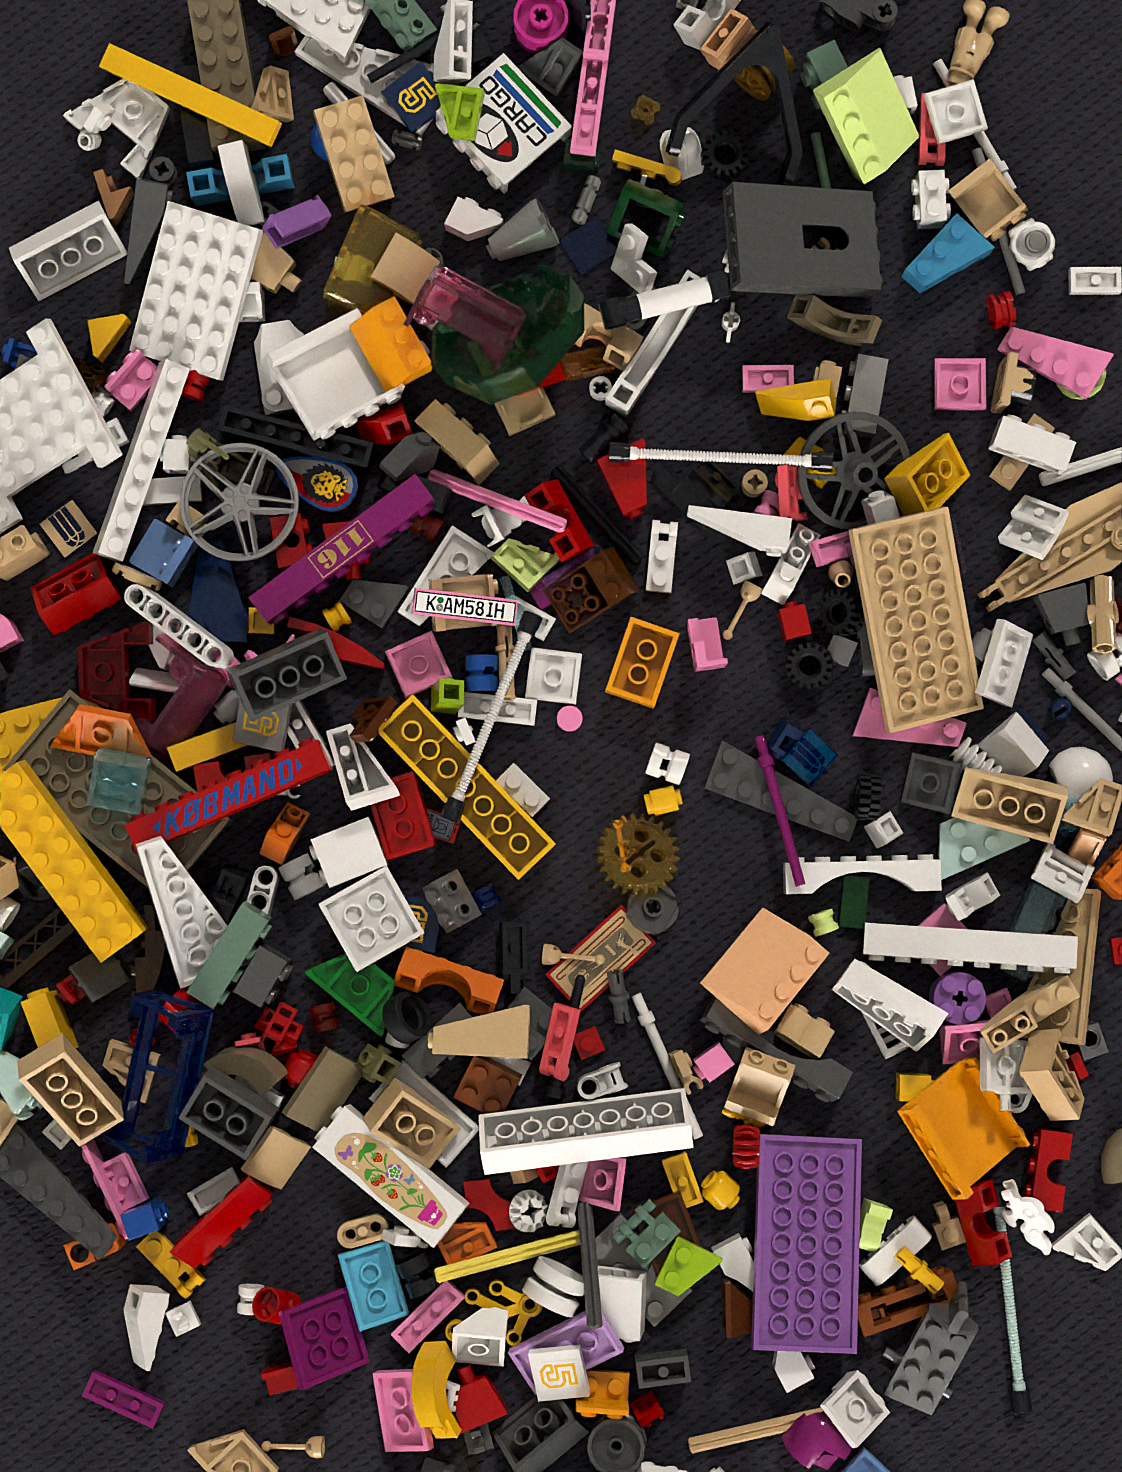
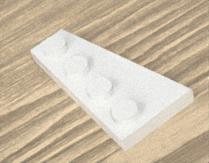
M451 526L397 612L420 626L429 616L412 614L414 589H429L428 579L471 576L491 558L494 552L459 529Z

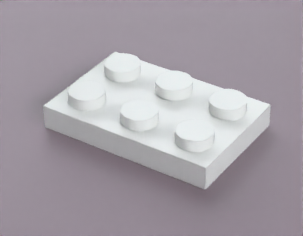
M996 620L975 693L1002 706L1012 708L1033 638L1032 633L1007 620Z

